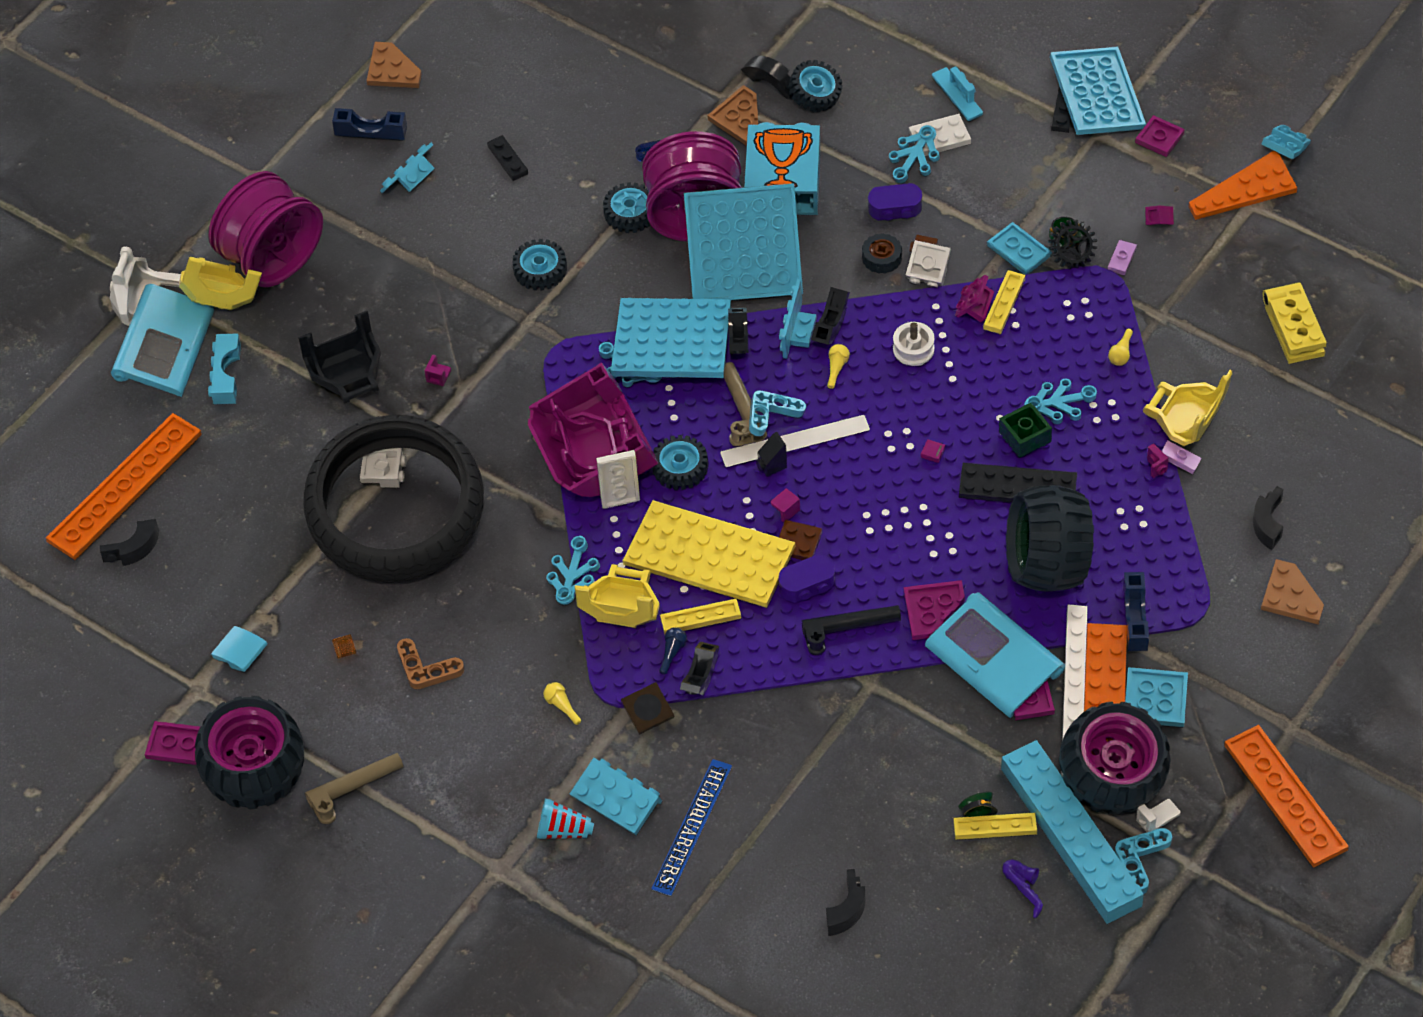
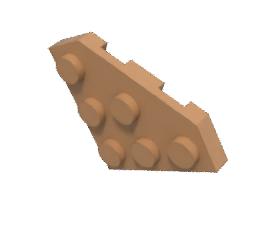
M375 42L367 76V85L419 88L422 76L421 70L393 43Z
M743 85L707 115L708 121L747 146L748 125H758L756 93Z
M1276 559L1261 610L1319 625L1324 604L1295 564Z

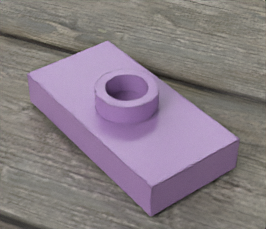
M1119 240L1108 265V270L1126 275L1137 245Z
M1168 440L1162 449V452L1169 458L1168 462L1191 474L1194 473L1201 460L1197 455Z

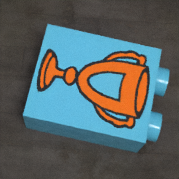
M770 122L748 125L744 188L794 183L797 215H818L820 125H810L808 123L775 125Z

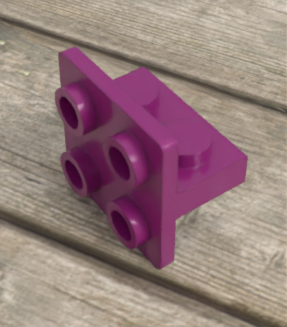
M987 275L975 279L970 285L964 286L961 291V299L956 306L955 316L959 318L963 314L968 313L979 322L986 319L994 291L986 286Z

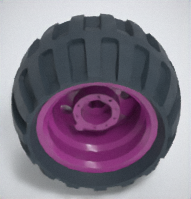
M239 696L226 703L222 702L212 713L210 712L206 716L196 737L195 761L202 781L218 799L226 801L229 805L237 808L257 809V807L264 805L270 806L279 798H284L290 792L292 785L295 786L304 763V743L296 722L279 704L269 699L268 701L264 700L260 696L244 698Z
M1105 702L1101 703L1098 707L1087 709L1069 726L1061 743L1060 769L1066 786L1070 787L1074 796L1081 804L1085 803L1091 807V810L1096 812L1104 811L1112 815L1120 814L1122 811L1129 813L1137 810L1139 806L1149 803L1162 789L1170 769V745L1166 734L1162 733L1161 724L1156 718L1153 719L1148 715V711L1145 709L1131 706V703L1121 702L1120 704ZM1106 738H1112L1113 740L1107 742Z

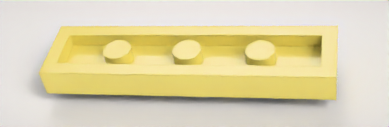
M1007 271L984 322V330L998 334L1002 333L1025 281L1024 274Z
M731 599L661 614L660 619L664 634H666L667 630L673 627H679L685 631L741 619V613L737 599Z
M1035 813L954 818L955 840L1036 835Z

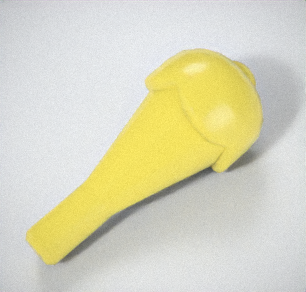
M1126 329L1123 338L1109 350L1108 358L1116 366L1125 365L1130 358L1129 340L1133 333L1131 329Z
M842 344L833 345L828 353L830 376L827 387L830 389L835 387L837 376L843 365L848 362L850 356L848 348Z
M557 682L548 684L543 692L547 703L556 706L567 714L575 725H578L581 719L572 709L564 686Z

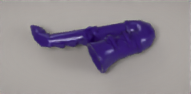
M1007 860L1002 866V872L1035 906L1033 918L1036 919L1042 911L1043 903L1025 881L1030 882L1032 885L1035 884L1039 875V868L1027 867L1017 860Z

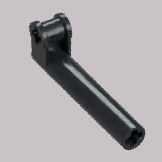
M899 605L805 619L801 620L802 631L809 653L820 655L825 651V634L901 621Z

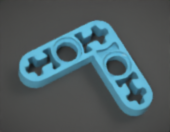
M756 391L751 400L749 431L755 436H763L768 426L769 412L799 418L803 416L806 404L800 399L765 391ZM774 402H779L783 406H778ZM755 411H760L764 415H757Z
M1160 828L1118 841L1115 846V854L1125 868L1130 863L1138 867L1135 871L1128 869L1127 871L1135 882L1138 876L1139 883L1143 884L1142 887L1139 885L1138 887L1143 894L1148 890L1149 879L1139 857L1168 848L1172 842V833L1168 829ZM1162 836L1163 838H1166V841L1159 839V837ZM1140 841H1146L1149 843V846L1147 848H1141L1139 847L1138 843ZM1121 848L1128 850V858H1126V854Z

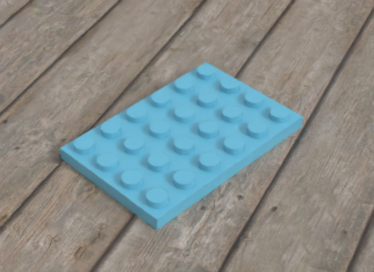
M1118 47L1050 53V60L1077 135L1140 130L1145 127L1144 116Z

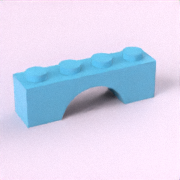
M216 334V342L212 343L214 356H211L213 371H210L212 386L208 387L209 397H212L213 404H236L237 386L235 378L225 374L224 371L229 364L240 360L241 343L239 334Z

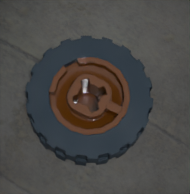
M881 233L870 236L864 241V245H862V262L870 271L885 274L897 269L901 264L902 245H900V241L896 237Z

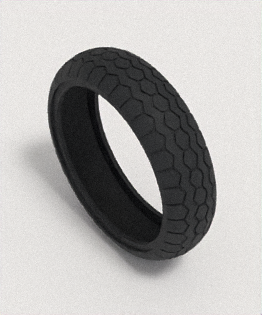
M378 416L363 420L346 428L331 439L320 451L306 478L303 497L304 514L314 541L320 550L340 568L358 577L373 581H409L427 576L446 566L468 545L477 530L482 516L484 486L480 470L473 455L464 443L449 430L432 421L414 416ZM389 448H410L428 453L442 461L454 473L461 485L460 499L454 514L445 526L421 543L400 549L367 547L351 540L340 532L327 514L328 498L334 483L348 466L367 454Z

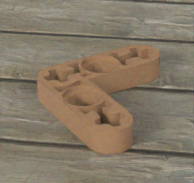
M402 639L397 644L399 657L408 682L413 689H422L460 677L464 673L463 661L459 658H450L423 667L415 644L411 639ZM405 646L409 648L410 654L408 655L404 649ZM409 661H416L417 665L408 667L407 663ZM435 670L442 672L437 677L432 676L431 673Z

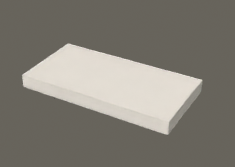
M634 450L596 458L602 508L640 501Z

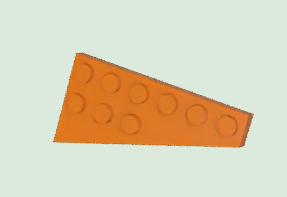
M1272 151L1189 202L1188 207L1194 219L1197 220L1297 193V186L1280 154Z

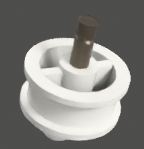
M908 322L899 326L894 332L893 352L901 363L910 366H921L932 358L934 354V333L927 325L919 322Z

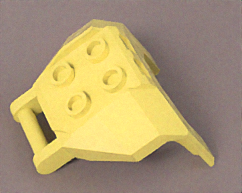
M189 257L186 269L181 272L179 287L192 302L220 309L233 310L252 302L262 272L248 270L244 279L240 273L235 272V265L210 262L201 257Z
M1229 370L1227 375L1222 376L1217 388L1206 382L1182 384L1177 387L1161 382L1158 386V391L1150 403L1146 404L1143 412L1157 420L1170 440L1182 446L1197 442L1219 410L1228 391L1232 370ZM1164 394L1169 396L1161 409L1156 407Z
M612 564L607 576L601 577L589 586L575 585L577 607L596 618L597 622L636 628L637 625L656 620L660 606L658 599L648 584L650 570L639 571L621 568L618 565ZM617 575H621V576L639 578V579H641V580H634V579H628V578H622V577H616V576H617Z

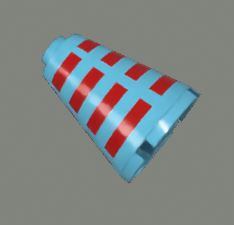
M545 798L537 838H587L588 834L592 835L594 823L591 822V818Z

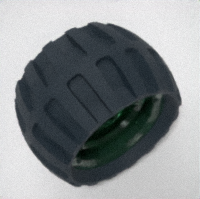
M1044 485L1025 489L1013 497L1007 518L1006 557L1009 573H1011L1014 582L1029 589L1047 592L1066 590L1084 583V579L1087 578L1089 568L1091 567L1094 546L1092 510L1084 494L1062 486Z

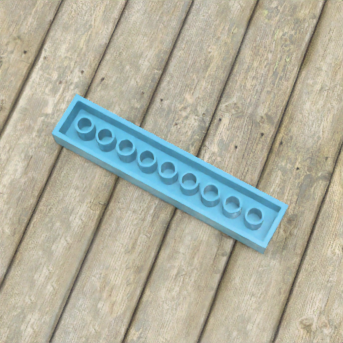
M1033 741L1002 756L1001 770L1031 813H1035L1037 823L1106 924L1142 907L1144 894L1084 807L1074 796L1070 787L1066 786L1063 777L1038 741Z

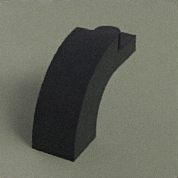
M755 56L741 69L753 82L757 79L765 80L773 85L786 99L790 97V90H788L790 76L787 74L790 70L780 62L766 56Z
M833 287L830 288L824 312L820 320L815 323L811 340L830 345L835 340L846 314L845 308L850 292Z
M747 308L728 309L730 354L748 353Z
M1278 486L1273 492L1269 491L1266 498L1261 495L1259 496L1253 517V527L1256 536L1270 550L1279 542L1283 533V526L1277 523L1271 515L1281 503L1284 489Z
M156 519L137 521V529L134 535L124 542L100 545L103 563L121 560L122 565L126 566L146 557L155 547L158 540L159 528Z
M700 642L695 647L691 668L681 682L680 690H684L692 695H704L713 675L719 646Z
M855 869L847 870V898L838 906L826 908L828 936L837 935L850 929L857 923L864 911L865 886L860 885V877H856Z

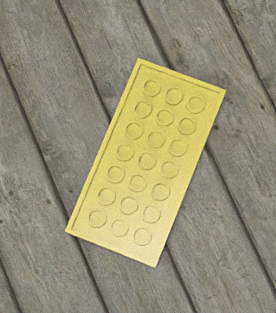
M652 500L623 559V565L640 570H650V573L767 608L779 583V573L782 568L787 566L796 545L793 541Z

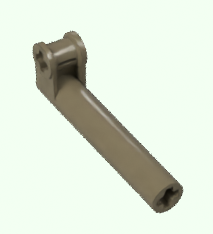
M725 363L724 379L742 418V421H736L731 424L730 430L732 433L729 436V441L734 446L760 442L767 437V432L765 431L763 436H755L749 431L751 398L734 363Z
M395 753L305 792L307 801L319 821L323 824H330L336 819L333 799L403 768L402 760L399 754Z

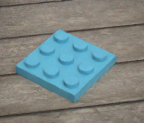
M1128 667L1125 702L1131 703V706L1139 709H1145L1148 711V715L1153 719L1156 718L1161 725L1184 727L1188 673Z

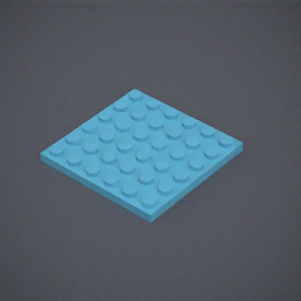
M794 183L684 193L693 299L738 300L791 295L792 286H796L797 279L801 280L802 286Z
M621 298L611 375L622 377L724 378L729 330L728 309L731 308V299Z

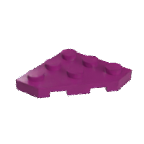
M962 580L904 587L912 640L929 638L965 601Z

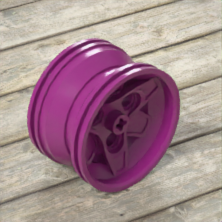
M692 131L671 135L652 146L643 159V179L649 192L646 199L648 221L658 233L674 240L688 241L684 193L742 188L739 184L741 165L737 149L730 141L713 133Z
M269 171L257 172L237 183L221 200L210 222L209 243L212 249L224 259L233 263H240L245 276L248 270L262 272L258 286L271 287L284 282L302 268L311 257L322 234L323 216L320 209L308 199L294 197L291 188L278 175Z

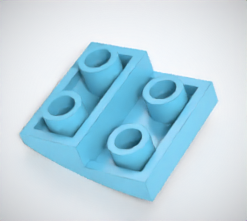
M1279 125L1273 128L1271 135L1263 138L1261 144L1290 159H1294L1307 148L1311 140L1306 138V135L1303 133L1291 131V128L1286 125Z
M234 626L211 655L216 660L228 663L232 669L245 672L268 643L259 636Z

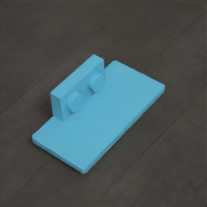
M797 279L796 286H792V300H788V314H785L783 319L784 329L781 328L779 333V340H781L780 351H783V358L785 359L788 357L791 345L809 348L817 320L816 314L800 312L802 306V286L799 279Z

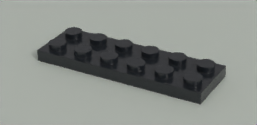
M962 463L959 498L1012 503L1013 497L1018 492L1036 486L1055 485L1076 491L1077 472Z

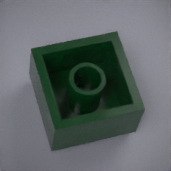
M1032 402L999 418V433L1019 458L1052 441V427Z

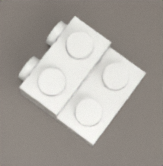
M915 240L906 272L907 279H910L909 282L913 284L925 282L928 287L936 288L943 286L951 248Z
M402 448L382 449L363 456L360 473L361 483H380L381 487L400 488V482H404L402 467H406V455H403Z

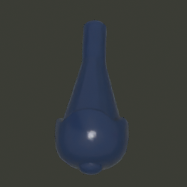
M679 627L668 629L664 636L666 642L664 660L659 670L661 674H667L671 661L680 648L686 644L687 635Z

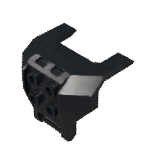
M368 311L354 315L356 328L353 331L321 344H314L311 332L298 337L302 358L312 381L338 394L344 404L350 402L353 398L371 391H379L375 375L381 351L371 330Z

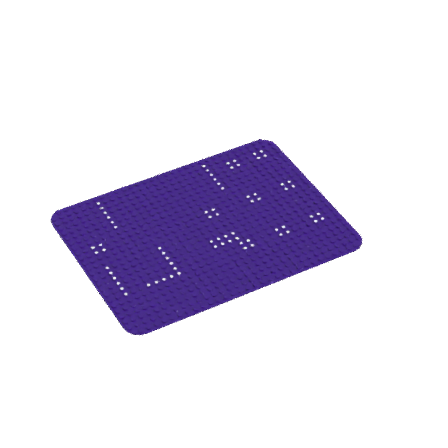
M1097 265L1025 274V281L1001 334L984 330L985 320L979 322L968 313L963 314L959 318L955 316L956 306L962 296V289L973 282L851 298L847 301L846 314L838 335L830 345L811 340L809 348L791 345L787 359L783 358V351H780L781 340H779L780 329H784V315L788 314L787 307L747 313L748 353L730 354L728 330L725 363H734L751 400L754 392L765 391L800 399L806 404L805 412L799 418L769 412L766 429L767 437L764 440L769 439L775 432L783 436L865 415L870 430L787 451V468L769 476H766L763 470L760 471L756 464L758 459L726 467L720 452L740 447L732 445L729 441V436L732 433L730 430L731 424L736 421H742L724 378L662 377L660 381L655 383L642 380L633 382V385L630 387H625L622 384V376H617L615 380L624 393L653 452L654 448L658 447L659 442L663 443L665 438L670 440V436H675V439H678V435H682L683 439H685L686 435L690 436V440L695 438L697 443L700 441L706 449L708 456L707 474L702 481L700 480L698 485L693 483L692 488H689L687 485L685 490H681V486H678V490H674L673 486L670 489L667 488L666 483L661 485L660 481L656 480L652 468L638 475L640 501L609 508H602L600 495L593 497L580 496L561 486L571 560L574 553L571 541L576 536H583L588 543V547L581 555L578 569L591 558H596L600 563V568L597 571H588L576 579L575 584L582 581L585 575H592L595 581L603 576H607L612 564L618 565L621 568L643 571L623 565V559L652 500L779 537L784 522L781 521V512L771 505V500L786 488L800 499V511L791 517L789 521L822 528V535L814 556L818 554L824 555L833 561L835 565V584L825 593H819L807 600L794 603L785 600L781 596L778 583L767 608L737 599L741 619L685 630L684 632L687 635L686 644L675 655L670 663L667 674L664 675L659 672L664 660L666 642L660 615L736 598L650 573L648 584L658 599L660 606L657 618L654 621L637 625L636 628L597 622L596 618L579 608L589 681L594 693L604 703L617 708H624L621 703L622 698L657 682L669 704L946 664L925 646L928 638L912 640L904 587L962 580L965 601L960 607L972 593L979 592L1046 649L1065 647L1068 605L1087 606V623L1126 625L1123 590L1124 572H1144L1145 610L1149 635L1178 631L1198 623L1205 617L1210 606V589L1176 465L1168 462V469L1163 475H1158L1155 478L1151 476V464L1147 460L1148 447L1154 443L1162 451L1167 440L1169 441V437L1156 419L1143 412L1146 404H1149L1156 394V389L1129 289L1124 280L1115 272ZM1005 277L987 280L986 286L993 290L994 294L986 318ZM826 302L802 305L800 312L816 314V322H818L822 317ZM905 323H923L934 333V354L928 362L921 366L903 364L894 355V332ZM1126 329H1131L1133 333L1129 340L1130 358L1125 365L1116 366L1108 358L1109 350L1123 338ZM616 331L566 338L552 347L544 359L543 368L547 395L600 363H603L606 368L611 367L612 358L604 359L601 357L599 346L604 342H610L614 346ZM842 344L848 348L850 356L848 362L843 365L837 376L835 387L830 389L827 387L830 376L828 353L833 345ZM1065 378L1071 381V389L1065 391L1062 396L1081 393L1082 388L1086 385H1092L1096 388V399L1092 402L1080 400L1065 403L1081 410V418L1077 421L1070 419L1069 414L1053 406L1047 408L1054 412H1061L1063 414L1062 423L1054 424L1050 417L1040 413L1052 427V441L1020 458L999 433V418L1023 407L1025 401L1030 396H1036L1042 389V384L1045 382L1052 383L1053 392L1050 395H1046L1044 399L1051 398L1059 387L1060 381ZM774 402L778 406H783L779 402ZM757 411L758 415H764L762 412ZM927 439L945 444V450L939 463L921 458V452ZM962 463L1077 472L1076 491L1084 494L1085 498L1088 499L1094 525L1092 562L1084 583L1066 590L1047 592L1029 589L1014 582L1011 573H1009L1006 557L1007 518L1012 503L959 498ZM790 558L787 566L800 562L801 560ZM617 575V576H616V577H622V578H628V579H634V580H641V579H639V578H633V577H627V576H621V575ZM899 605L901 621L825 634L824 653L820 655L809 653L802 631L801 620ZM968 610L945 632L948 638L974 660L994 657L1009 642L1005 636L974 610ZM700 642L719 646L713 675L704 695H692L684 690H680L681 682L691 668L695 647Z

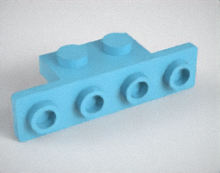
M956 66L951 68L950 71L945 67L932 73L933 79L967 121L983 115V111L974 101V93L976 92L974 85L968 82L965 74L960 72Z
M433 144L422 145L417 150L419 154L416 157L412 155L405 162L407 165L404 168L400 166L394 172L395 176L392 179L388 177L382 183L384 187L380 192H385L396 180L408 192L415 188L434 170V167L423 156Z

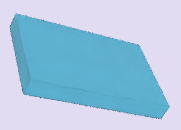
M1014 222L987 241L989 248L1024 275L1029 274L1051 257L1050 254L1052 253Z

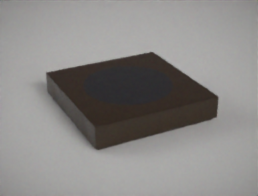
M657 682L621 699V703L639 735L674 718V713Z

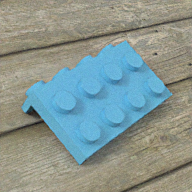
M593 757L570 792V796L634 835H637L657 803L661 804L660 793L651 787L649 790L644 788V784L636 778L629 779L626 777L627 774L621 769H612L610 767L611 764L601 758L599 761Z

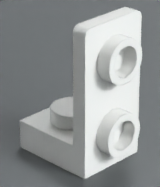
M1167 799L1152 809H1148L1145 804L1137 808L1136 821L1146 832H1150L1177 818L1181 812L1170 799Z

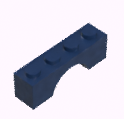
M335 108L332 120L335 136L404 140L407 130L405 112L387 111L383 118L370 120L360 117L353 109Z
M1124 572L1123 590L1128 651H1148L1149 630L1145 610L1144 572Z

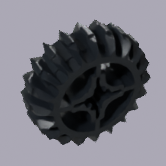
M1067 220L1066 225L1064 222L1060 223L1061 229L1057 226L1054 227L1057 233H1050V236L1054 237V239L1048 240V243H1053V246L1048 247V250H1054L1050 256H1057L1054 261L1055 263L1061 261V267H1064L1067 263V269H1071L1072 265L1074 268H1079V264L1084 267L1085 261L1091 262L1089 255L1095 256V253L1091 250L1097 249V246H1092V242H1097V239L1091 238L1095 235V232L1088 233L1091 229L1090 226L1084 228L1085 222H1081L1078 226V220H1074L1073 224L1071 220ZM1069 229H1075L1083 236L1075 238L1073 234H1070ZM1064 233L1065 243L1059 248V241ZM1070 241H1078L1074 245L1075 248H1067ZM1086 241L1085 251L1081 255L1080 246ZM1070 251L1077 259H1068L1062 253Z

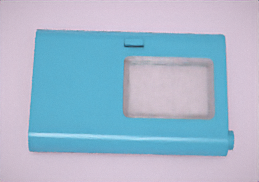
M147 284L144 287L111 371L112 377L119 382L132 379L182 397L215 311L213 306L201 305L192 302L186 295L154 284Z
M979 592L972 593L966 602L925 643L929 650L1009 718L1049 677L1056 679L1065 669V664Z

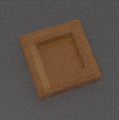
M351 634L332 639L337 659L356 654Z

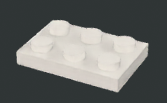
M960 114L909 127V134L911 136L918 134L921 127L925 125L932 126L936 130V138L933 142L936 150L939 152L971 144V137ZM927 143L923 148L925 156L930 152Z

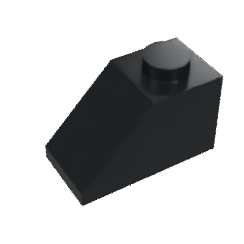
M775 432L757 452V467L760 471L763 470L766 476L787 468L786 444L778 432Z

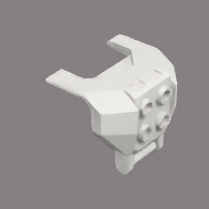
M122 247L120 251L121 257L118 266L113 272L110 283V301L112 309L121 322L129 326L144 287L147 284L179 287L181 274L153 271L148 267L146 258L134 257L129 247Z

